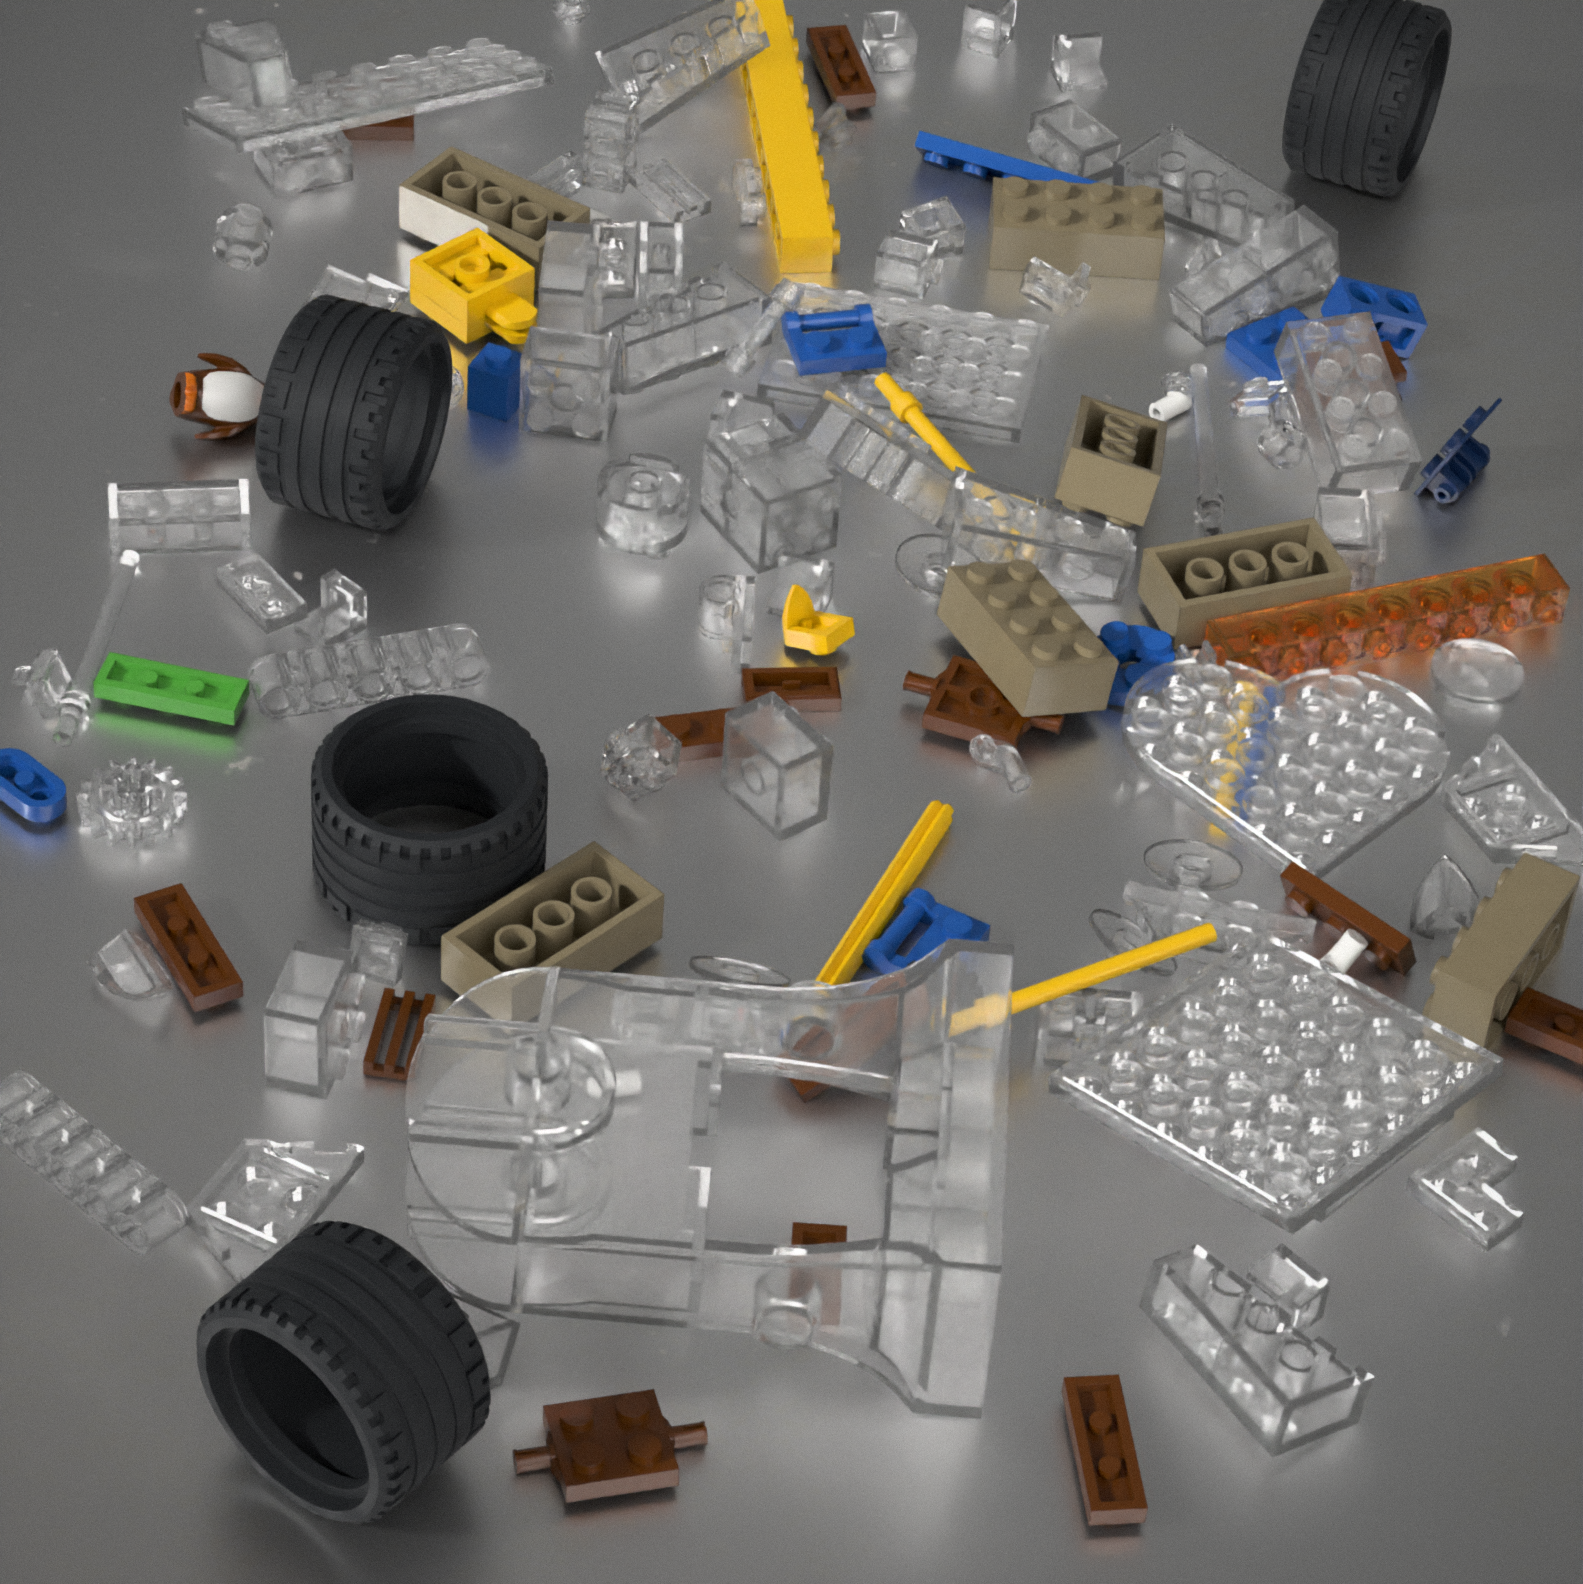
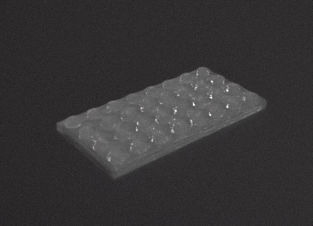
M478 38L466 41L465 48L452 50L450 46L431 48L427 50L428 55L414 58L410 54L393 56L389 58L390 64L375 67V63L356 64L350 67L351 72L337 75L335 71L318 72L312 75L311 81L298 83L295 79L281 80L273 83V89L260 92L258 88H243L234 91V97L219 100L217 96L201 97L194 100V106L181 108L185 126L236 153L551 85L554 84L552 67L536 61L535 57H525L520 54V51H511L506 49L505 45L491 43L488 38Z

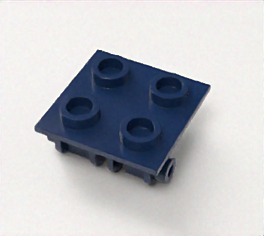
M1500 397L1487 411L1482 406H1479L1462 425L1468 430L1467 433L1459 428L1440 450L1445 456L1444 459L1437 453L1419 474L1426 480L1414 492L1416 496L1426 487L1434 494L1438 502L1452 503L1471 484L1478 473L1489 464L1490 450L1488 446L1479 443L1472 437V434L1502 402Z

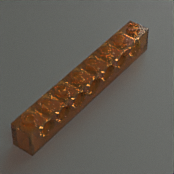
M1544 553L1208 620L1202 657L1224 692L1253 687L1265 683L1560 624L1563 620L1570 587Z

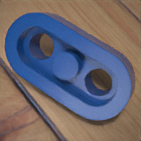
M14 748L0 749V799L21 816L31 821L47 822L61 816L67 808L66 785L63 780L22 750Z

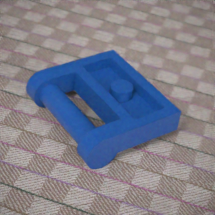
M858 304L852 310L799 315L797 311L782 313V332L799 376L886 367L887 352L873 321L870 304ZM849 327H853V328H851V329H843V330H833V331H823V332H822V331H819V330H829V329H839V328H849Z
M914 888L904 899L903 910L880 939H874L869 943L862 954V959L871 970L889 978L896 975L900 970L905 969L907 972V964L914 960L919 968L923 967V957L932 956L933 965H940L941 956L950 957V967L954 968L957 962L961 961L966 964L967 969L989 940L991 925L937 903L934 897L925 889ZM918 922L930 926L906 957L896 953V950ZM930 995L939 1000L945 998L943 995Z

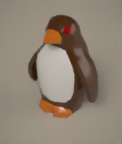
M199 353L197 358L217 368L190 370L177 374L169 397L174 415L187 421L215 427L210 431L195 434V439L205 441L226 440L241 434L250 426L257 424L265 382L255 378L246 367L233 358L214 353Z

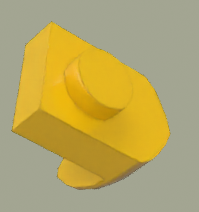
M798 584L792 585L786 598L782 615L783 636L786 646L809 650L814 655H827L835 652L838 646L855 635L853 617L815 611L812 600L804 588Z

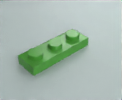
M109 652L93 682L95 698L233 726L250 695L249 680L113 652Z

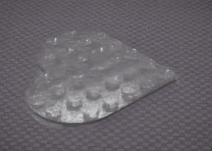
M1198 658L1175 660L1153 668L1134 683L1125 700L1121 718L1123 743L1140 771L1144 772L1154 782L1280 874L1293 861L1319 879L1426 802L1439 788L1450 752H1447L1444 740L1446 730L1442 722L1421 698L1389 679L1363 671H1358L1357 677H1353L1350 675H1331L1330 668L1317 669L1299 673L1279 682L1257 669L1228 660L1225 661L1224 667L1214 664L1198 665Z

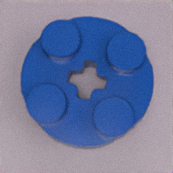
M1121 621L1109 622L1101 628L1100 635L1097 637L1119 661L1107 704L1116 706L1139 704L1138 697L1152 692L1153 698L1163 694L1171 686L1176 677L1177 665L1171 636L1167 632L1158 631L1147 626L1126 625ZM1126 662H1136L1135 664L1128 665L1126 669L1120 667V665Z

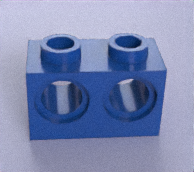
M1343 276L1337 278L1320 309L1332 341L1348 345L1389 341L1397 356L1407 359L1411 356L1428 326L1414 293Z

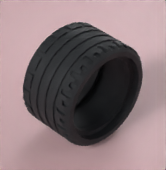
M1411 0L1323 1L1303 46L1285 113L1282 153L1291 170L1323 180L1331 179L1334 183L1344 186L1351 185L1352 188L1358 190H1369L1370 193L1384 197H1390L1404 188L1417 165L1427 140L1446 75L1452 27L1443 9L1429 5L1423 6L1421 3Z
M328 294L318 296L298 311L286 328L272 359L263 388L255 437L256 469L260 483L270 500L277 504L310 513H318L325 517L340 519L344 522L379 531H386L410 514L420 499L434 468L444 436L450 406L453 375L452 355L449 342L441 327L436 322L412 317L400 312H392L388 309L369 306L365 303Z
M426 694L397 697L368 706L350 715L343 722L337 724L333 731L323 739V744L318 747L311 767L312 866L314 879L319 886V892L322 897L328 900V905L337 911L339 916L351 922L355 927L392 941L420 945L441 944V936L545 872L548 809V768L546 766V759L540 751L537 741L531 738V734L521 727L517 721L490 706L455 696ZM434 805L470 811L488 819V821L458 831L420 833L387 827L371 820V818L398 808Z
M323 1221L322 1223L312 1224L210 1306L200 1319L196 1340L197 1365L200 1379L213 1411L224 1430L250 1464L275 1488L298 1505L328 1519L363 1524L364 1522H375L377 1519L382 1518L462 1446L469 1442L483 1428L490 1412V1379L485 1356L474 1329L458 1303L440 1280L409 1251L390 1238L360 1225L342 1221Z

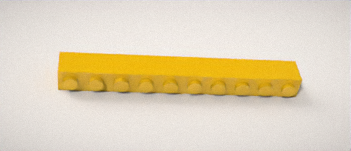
M735 0L733 38L780 274L831 272L833 255L840 254L839 229H834L835 211L834 205L829 204L828 179H823L824 159L823 155H818V131H813V108L808 107V85L803 83V62L798 60V39L793 37V16L786 15L783 0Z

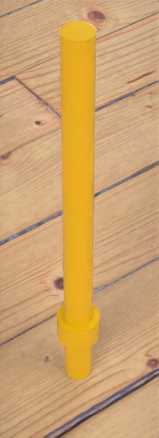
M884 372L875 379L874 384L891 403V411L902 423L910 424L1027 558L1036 556L1041 550V545L922 412L923 406L910 391L904 392L889 373Z
M1208 922L1003 996L997 993L976 999L972 1007L941 1017V1030L946 1037H951L979 1026L983 1029L992 1028L1005 1023L1007 1017L1012 1014L1213 943L1217 940L1216 930Z

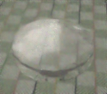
M1461 638L1443 644L1435 651L1428 672L1430 685L1436 693L1439 689L1446 695V702L1454 707L1471 712H1494L1501 710L1502 705L1510 701L1513 704L1518 700L1525 679L1523 666L1512 652L1497 643L1475 638Z

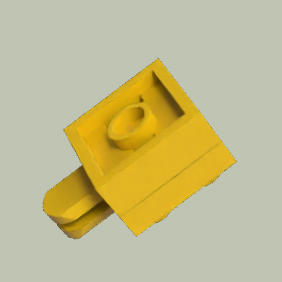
M475 228L410 260V303L466 344L492 331L510 344L529 342L536 336L538 310L534 307L535 268L481 229Z

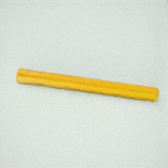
M939 800L929 803L815 979L813 995L816 999H824L828 1004H833L839 1000L862 964V954L871 941L878 939L953 821L951 815L954 809L950 804H943Z

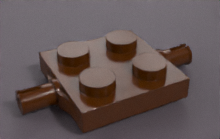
M953 655L947 669L937 677L932 678L908 670L903 683V690L929 697V703L923 713L922 728L1014 754L1023 734L1032 726L1059 735L1064 723V714L1022 717L976 661Z
M650 1389L544 1405L543 1424L547 1435L546 1446L520 1450L514 1449L512 1454L516 1474L550 1469L551 1473L561 1484L566 1503L679 1486V1467L675 1457V1449L699 1445L705 1446L708 1444V1434L704 1421L671 1426L661 1413L655 1390Z

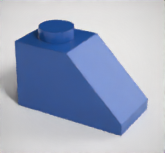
M488 342L468 365L467 409L508 422L548 375V367L529 355Z

